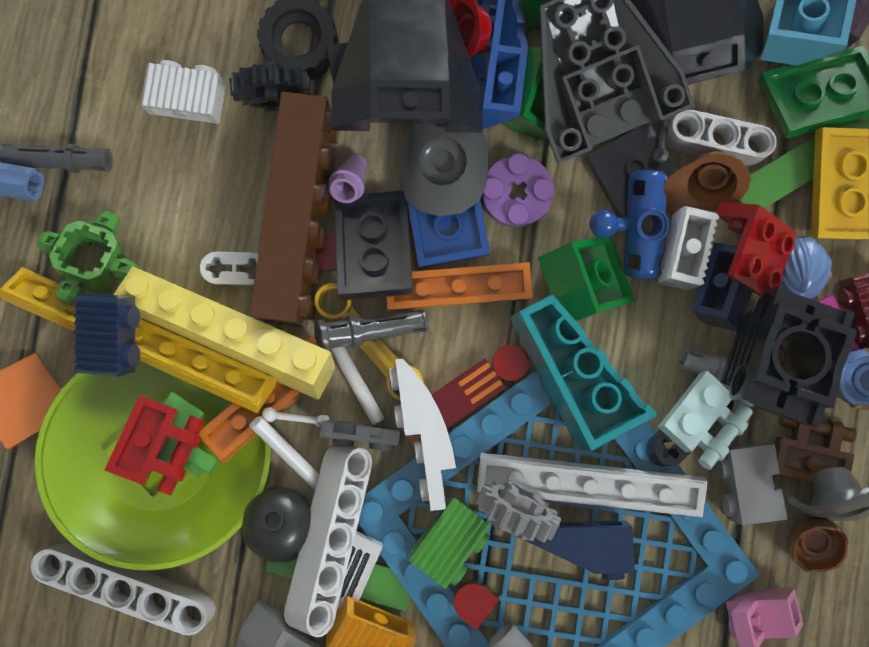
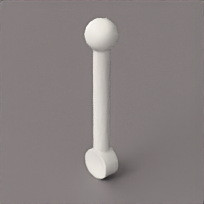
M272 407L265 408L262 412V417L267 422L278 419L316 424L317 427H321L322 421L330 420L328 415L315 417L276 412Z

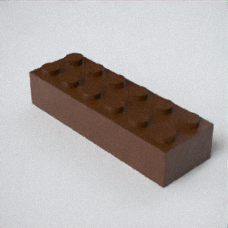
M281 92L250 309V317L264 323L307 328L308 320H313L315 316V299L311 298L313 284L318 285L321 274V263H316V249L324 248L326 229L321 227L323 213L328 214L331 198L330 192H326L327 179L335 172V157H331L332 143L338 144L340 131H332V110L327 97Z

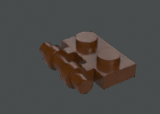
M779 417L778 424L792 430L791 439L776 436L775 448L779 475L813 482V474L825 468L844 467L850 470V472L852 471L855 454L843 452L840 449L842 441L850 443L855 441L857 436L856 429L846 427L842 422L832 419L826 422L821 421L820 427H807ZM809 433L823 436V447L809 444Z

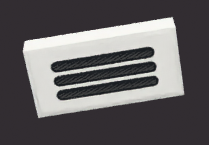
M356 531L338 608H340L345 596L360 600L382 550V542Z

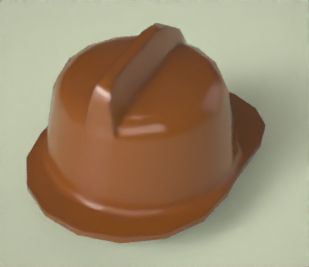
M719 151L706 152L697 157L694 162L678 169L668 177V181L664 185V194L667 196L666 209L672 215L683 208V206L712 212L718 209L720 201L735 202L742 198L749 188L751 180L749 169L742 160Z

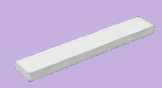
M481 453L477 492L481 491L485 482L492 483L493 480H496L504 485L505 482L512 481L527 489L536 490L545 497L544 500L703 517L708 481L705 477Z

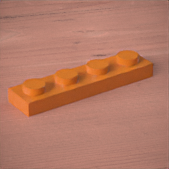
M530 262L412 271L413 294L388 296L387 309L388 311L531 300L533 295Z
M311 336L307 342L316 345V340ZM276 381L275 388L258 413L232 403L201 429L199 436L202 437L203 443L224 464L257 436L250 428V424L256 417H262V412L265 408L272 407L276 412H284L302 397L304 393Z

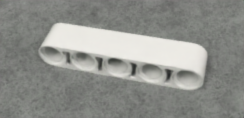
M334 445L326 451L323 457L310 508L311 519L308 536L299 551L284 610V618L288 626L314 637H322L327 634L335 620L372 468L371 455L364 448Z
M60 543L41 550L31 561L32 575L43 584L182 635L190 636L197 634L215 615V602L210 595L144 570H131L108 565L83 553L70 543ZM52 555L59 559L60 570L53 567L51 562ZM86 567L95 573V583L88 581L86 578ZM120 580H124L129 584L131 589L130 596L121 592L119 587ZM154 593H159L165 598V608H160L155 604L153 599ZM188 606H195L199 609L202 616L200 621L193 620L188 615Z

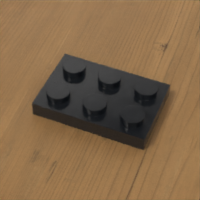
M403 191L363 194L352 203H342L334 198L337 292L339 300L412 295L413 279L408 207Z

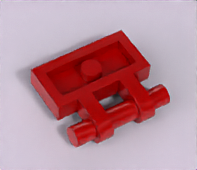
M139 395L104 471L146 486L151 472L154 471L163 475L156 490L172 496L177 482H182L187 470H184V467L192 449L197 448L202 437L199 436V433L205 421L190 415L184 429L173 425L179 413L178 409ZM167 437L178 441L169 463L158 459Z

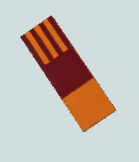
M484 358L433 393L432 397L439 408L446 428H448L504 390L505 386ZM421 434L406 436L415 449L414 441H421Z

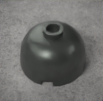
M284 486L267 488L254 499L252 498L245 507L242 525V535L248 548L259 558L275 563L289 562L296 559L308 536L311 502L298 490Z

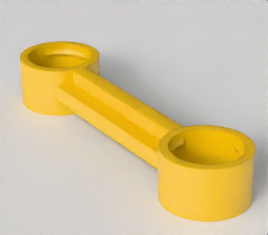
M337 283L325 284L317 291L315 307L323 317L332 321L345 320L346 316L350 315L363 319L353 308V299L347 300V306L343 312L338 314H328L322 307V299L327 291L337 289ZM382 339L363 342L359 347L387 378L389 393L395 399L400 400V395L392 391L389 371L391 368H396L395 359H398L397 356ZM409 365L423 381V377L419 370Z

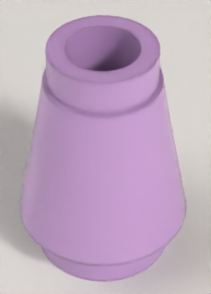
M358 154L350 155L330 176V193L337 201L352 203L363 195L367 161L364 157Z

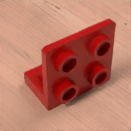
M720 201L716 212L719 218L729 224L727 227L729 230L742 234L728 272V277L758 296H761L770 288L780 286L788 256L792 253L795 246L797 232L761 205Z

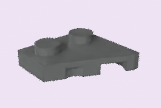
M330 419L321 422L319 437L333 438L332 443L354 446L355 441L369 442L370 449L391 451V445L398 446L400 444L402 430Z

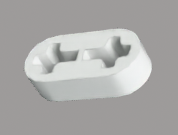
M210 252L201 261V275L208 282L218 286L254 287L255 279H252L251 275L246 272H240V267H252L253 261L257 263L258 254L251 252ZM217 260H220L221 264L232 267V272L222 271L219 274V278H217L216 274L210 272V267L216 266Z

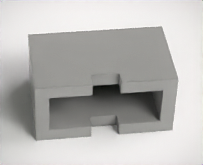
M756 442L728 446L729 453L722 461L716 462L718 476L724 481L725 494L722 495V506L726 516L729 517L730 521L742 526L787 520L783 491L780 488H774L772 476L780 474L775 444Z

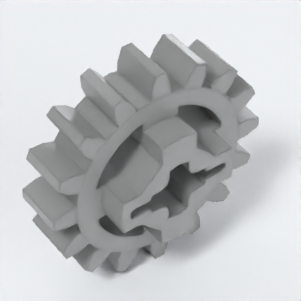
M493 480L492 483L485 482L476 500V503L479 504L478 510L487 513L486 518L493 521L492 524L495 528L511 533L521 540L533 541L534 538L541 542H546V539L552 540L561 521V518L556 516L558 512L548 508L549 503L543 501L544 496L536 490L527 489L512 481L505 482L504 485L496 480Z

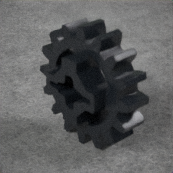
M262 61L260 65L253 64L252 67H241L239 72H232L231 78H229L230 96H233L234 101H242V105L260 107L265 109V111H278L281 92L311 94L310 80L306 71L300 72L299 67L290 68L287 64H276V61Z

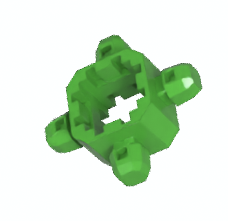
M106 210L98 215L93 222L94 225L79 220L66 225L62 234L49 231L43 232L39 236L37 246L43 253L49 255L53 268L62 278L56 290L58 301L73 306L76 304L74 302L75 296L84 294L82 289L93 293H102L111 289L115 279L122 282L132 266L139 269L134 262L126 259L124 251L115 236L120 226V219L115 213ZM92 243H96L98 247L110 250L109 253L105 252L101 258V268L94 267L92 272L86 270L83 273L80 269L68 265V262H74L78 254L76 248L80 247L83 249L85 244L91 246Z

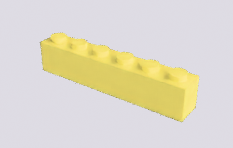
M131 267L114 295L135 296V306L139 308L140 319L276 378L277 382L317 400L320 399L335 370L334 360L330 351L136 267Z

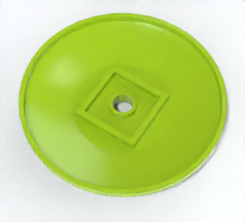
M141 361L135 366V372L115 377L77 373L69 380L51 403L39 430L35 450V477L42 504L49 518L58 531L71 544L90 557L108 565L142 571L161 570L190 563L206 556L228 541L242 527L243 513L246 505L253 497L255 498L262 493L265 488L269 474L271 447L257 435L226 463L222 464L201 440L198 447L217 459L220 463L212 476L203 471L198 477L187 470L183 481L177 482L172 496L156 490L163 475L154 471L151 472L146 486L104 471L139 395L163 403L171 391L204 412L207 419L201 429L233 403Z

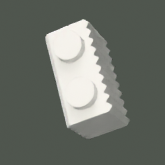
M161 60L160 64L148 63L140 105L150 115L219 124L226 83L220 74L209 66L196 65L195 69H188L186 67L182 68L180 64L169 60Z
M683 206V208L672 215L660 267L662 272L658 277L657 283L686 291L705 283L702 278L706 276L704 271L708 269L706 263L709 262L707 256L711 255L709 249L713 247L710 242L715 240L712 235L716 233L714 227L718 226L716 220L719 219L717 213Z

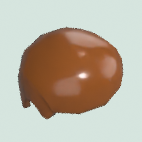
M811 516L798 521L789 532L787 543L792 560L805 572H827L839 568L847 558L849 540L835 522L827 518Z

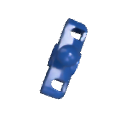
M637 170L631 173L628 180L626 217H617L610 210L603 209L595 212L589 222L590 230L599 238H608L616 231H625L623 268L625 274L632 278L655 279L662 272L659 266V259L663 255L664 237L669 230V219L666 216L667 196L664 194V185L668 181V177L663 171ZM635 180H645L644 195L633 194ZM649 215L653 221V226L649 233L644 234L641 224L643 219ZM630 254L640 255L639 269L629 267Z

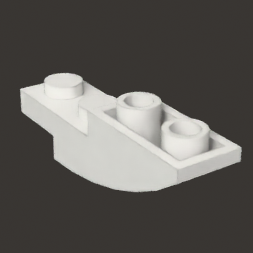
M395 359L396 368H391L389 371L392 391L399 390L401 405L394 406L397 428H404L405 436L421 434V441H414L417 464H425L426 478L419 479L422 502L429 501L431 511L446 509L441 470L456 468L445 422L436 402L417 373L404 359Z

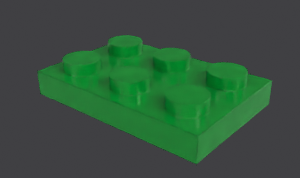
M865 45L846 49L798 66L788 65L762 72L758 80L785 139L813 132L819 128H827L869 116V53Z

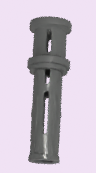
M423 309L367 319H359L357 316L350 315L346 316L345 320L330 323H324L323 320L315 321L314 334L316 345L328 351L332 348L344 346L354 349L369 340L426 332L428 320Z

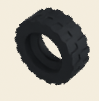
M317 0L275 1L272 7H268L264 11L265 15L263 18H260V28L257 30V37L260 41L258 44L266 61H276V64L279 65L287 64L290 68L299 67L300 72L306 71L310 80L326 73L329 67L326 45L338 44L339 41L334 20L330 17L325 6L322 7ZM304 23L314 30L316 42L310 52L304 55H292L283 48L282 34L291 24Z

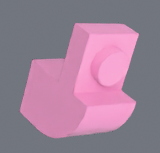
M795 587L752 591L736 595L726 601L729 614V630L732 638L737 639L739 647H760L765 638H796L804 625Z

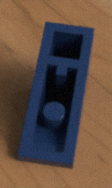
M628 521L560 522L552 540L546 539V542H541L534 538L533 541H526L594 574H602V578L606 580H621L625 578V574L635 573L633 527Z

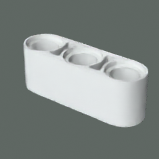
M687 109L678 113L666 126L665 144L674 151L695 156L711 151L724 152L742 160L747 167L758 164L775 150L776 136L770 128L763 125ZM677 125L685 126L690 132V137L681 135L677 130ZM713 133H718L723 137L724 145H720L714 140ZM748 140L758 145L759 153L750 149Z

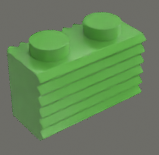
M449 497L446 501V509L438 512L415 546L407 554L406 559L444 589L450 583L455 586L467 571L468 567L464 562L472 551L478 554L489 540L490 535L486 531L491 525L459 500Z

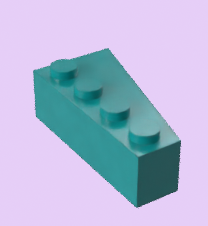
M554 295L510 317L578 450L593 451L658 415L649 404L646 405L634 392L636 389L626 378H622L608 362L610 359L603 351L597 349L586 337V332Z

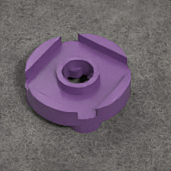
M514 154L511 157L499 160L489 169L483 192V203L487 213L497 223L507 227H527L537 223L546 214L551 206L555 188L549 172L541 163L533 158H528L524 154ZM512 184L517 186L522 184L525 187L524 194L527 197L523 200L520 197H516L514 200L511 199L509 195L512 190L509 186Z

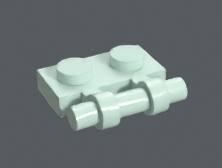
M704 371L699 373L659 424L658 428L684 452H692L698 445L704 450V453L698 459L699 464L711 470L717 461H722L729 453L728 446L735 436H741L748 427L747 420L753 414V411L748 406L740 404L734 413L727 408V405L732 400L729 396V390L711 373ZM717 420L723 427L714 438L707 431Z

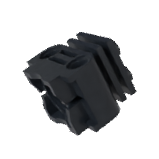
M782 286L770 288L760 296L754 312L742 313L720 383L730 386L729 396L732 400L807 427H820L825 408H834L840 389L842 371L847 357L852 350L857 330L850 327L855 313L849 310L842 311L786 291L787 288ZM779 346H782L787 354V357H785L786 361H788L786 371H784L779 362Z

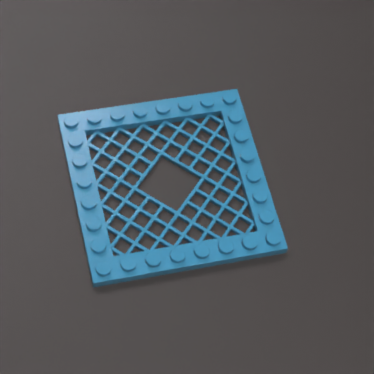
M537 369L448 433L456 468L441 470L444 491L445 485L464 488L463 504L466 507L469 504L470 491L477 490L478 486L477 484H472L475 464L480 465V459L477 458L480 457L481 453L487 452L496 444H498L497 454L502 455L504 442L523 445L522 457L528 458L529 447L549 450L547 460H554L555 451L574 454L573 463H579L580 455L599 458V466H605L606 459L624 462V468L630 469L632 465L636 470L686 475L679 464L660 467L651 462L647 455V443L655 432L647 421L613 439L625 456L607 454L608 442L601 446L600 452L578 450L576 444L575 448L557 446L559 425H566L563 420H560V413L556 406L554 419L536 416L554 403ZM533 421L553 424L550 444L530 441ZM527 422L525 440L507 437ZM661 443L664 447L661 454L663 456H670L668 449ZM415 457L365 493L358 523L368 537L383 543L380 555L445 647H488L489 640L480 627L476 630L457 614L454 607V595L458 587L450 584L444 589L406 559L407 554L418 541L413 533L423 534L426 530L425 528L413 527L416 507L430 509V503L420 502L422 498L419 479L426 478L425 464H417ZM469 465L466 483L448 480ZM543 500L550 503L592 509L590 521H597L598 510L617 513L616 521H623L624 515L642 517L640 537L633 536V543H639L637 561L634 563L633 589L614 586L615 580H608L607 585L588 582L590 571L584 568L581 581L513 570L511 566L516 536L511 533L509 542L489 539L482 549L480 564L464 562L468 567L467 569L478 570L477 582L483 583L484 572L504 575L501 594L495 593L499 596L498 601H500L497 620L485 618L481 625L496 627V633L506 624L511 623L503 621L506 602L526 605L523 624H514L522 631L521 633L526 639L528 633L546 635V647H552L554 637L573 640L572 647H579V641L596 644L593 647H665L760 576L706 501L703 517L677 514H668L669 516L650 513V511L642 512L624 508ZM410 508L407 526L400 514ZM472 510L481 518H486L487 513ZM486 518V522L492 525V520ZM649 519L668 522L665 541L647 539ZM675 525L691 546L672 543ZM491 526L486 531L488 535H490ZM488 545L508 549L505 568L485 565ZM646 545L664 548L662 567L643 564ZM671 549L690 552L687 571L669 569ZM698 555L704 564L695 570ZM642 571L661 574L658 593L640 590ZM668 575L684 578L666 592ZM510 576L529 579L527 598L507 595ZM536 580L555 583L552 602L533 599ZM561 584L580 587L578 607L558 604ZM587 588L606 591L603 611L584 608ZM613 593L631 596L629 615L610 612ZM638 597L655 600L636 614ZM532 606L551 609L548 629L529 626ZM557 610L577 614L574 633L555 630ZM583 615L602 618L600 637L581 634ZM609 619L625 621L623 625L607 636Z

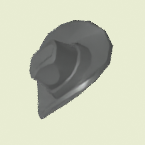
M411 123L405 136L401 161V187L405 200L419 212L439 217L461 214L477 204L485 190L488 174V150L483 131L482 133L445 132L444 124Z
M844 467L825 468L813 474L814 497L812 498L811 506L803 504L792 495L787 498V501L801 512L815 517L827 518L831 521H857L869 516V485L862 489L850 470Z

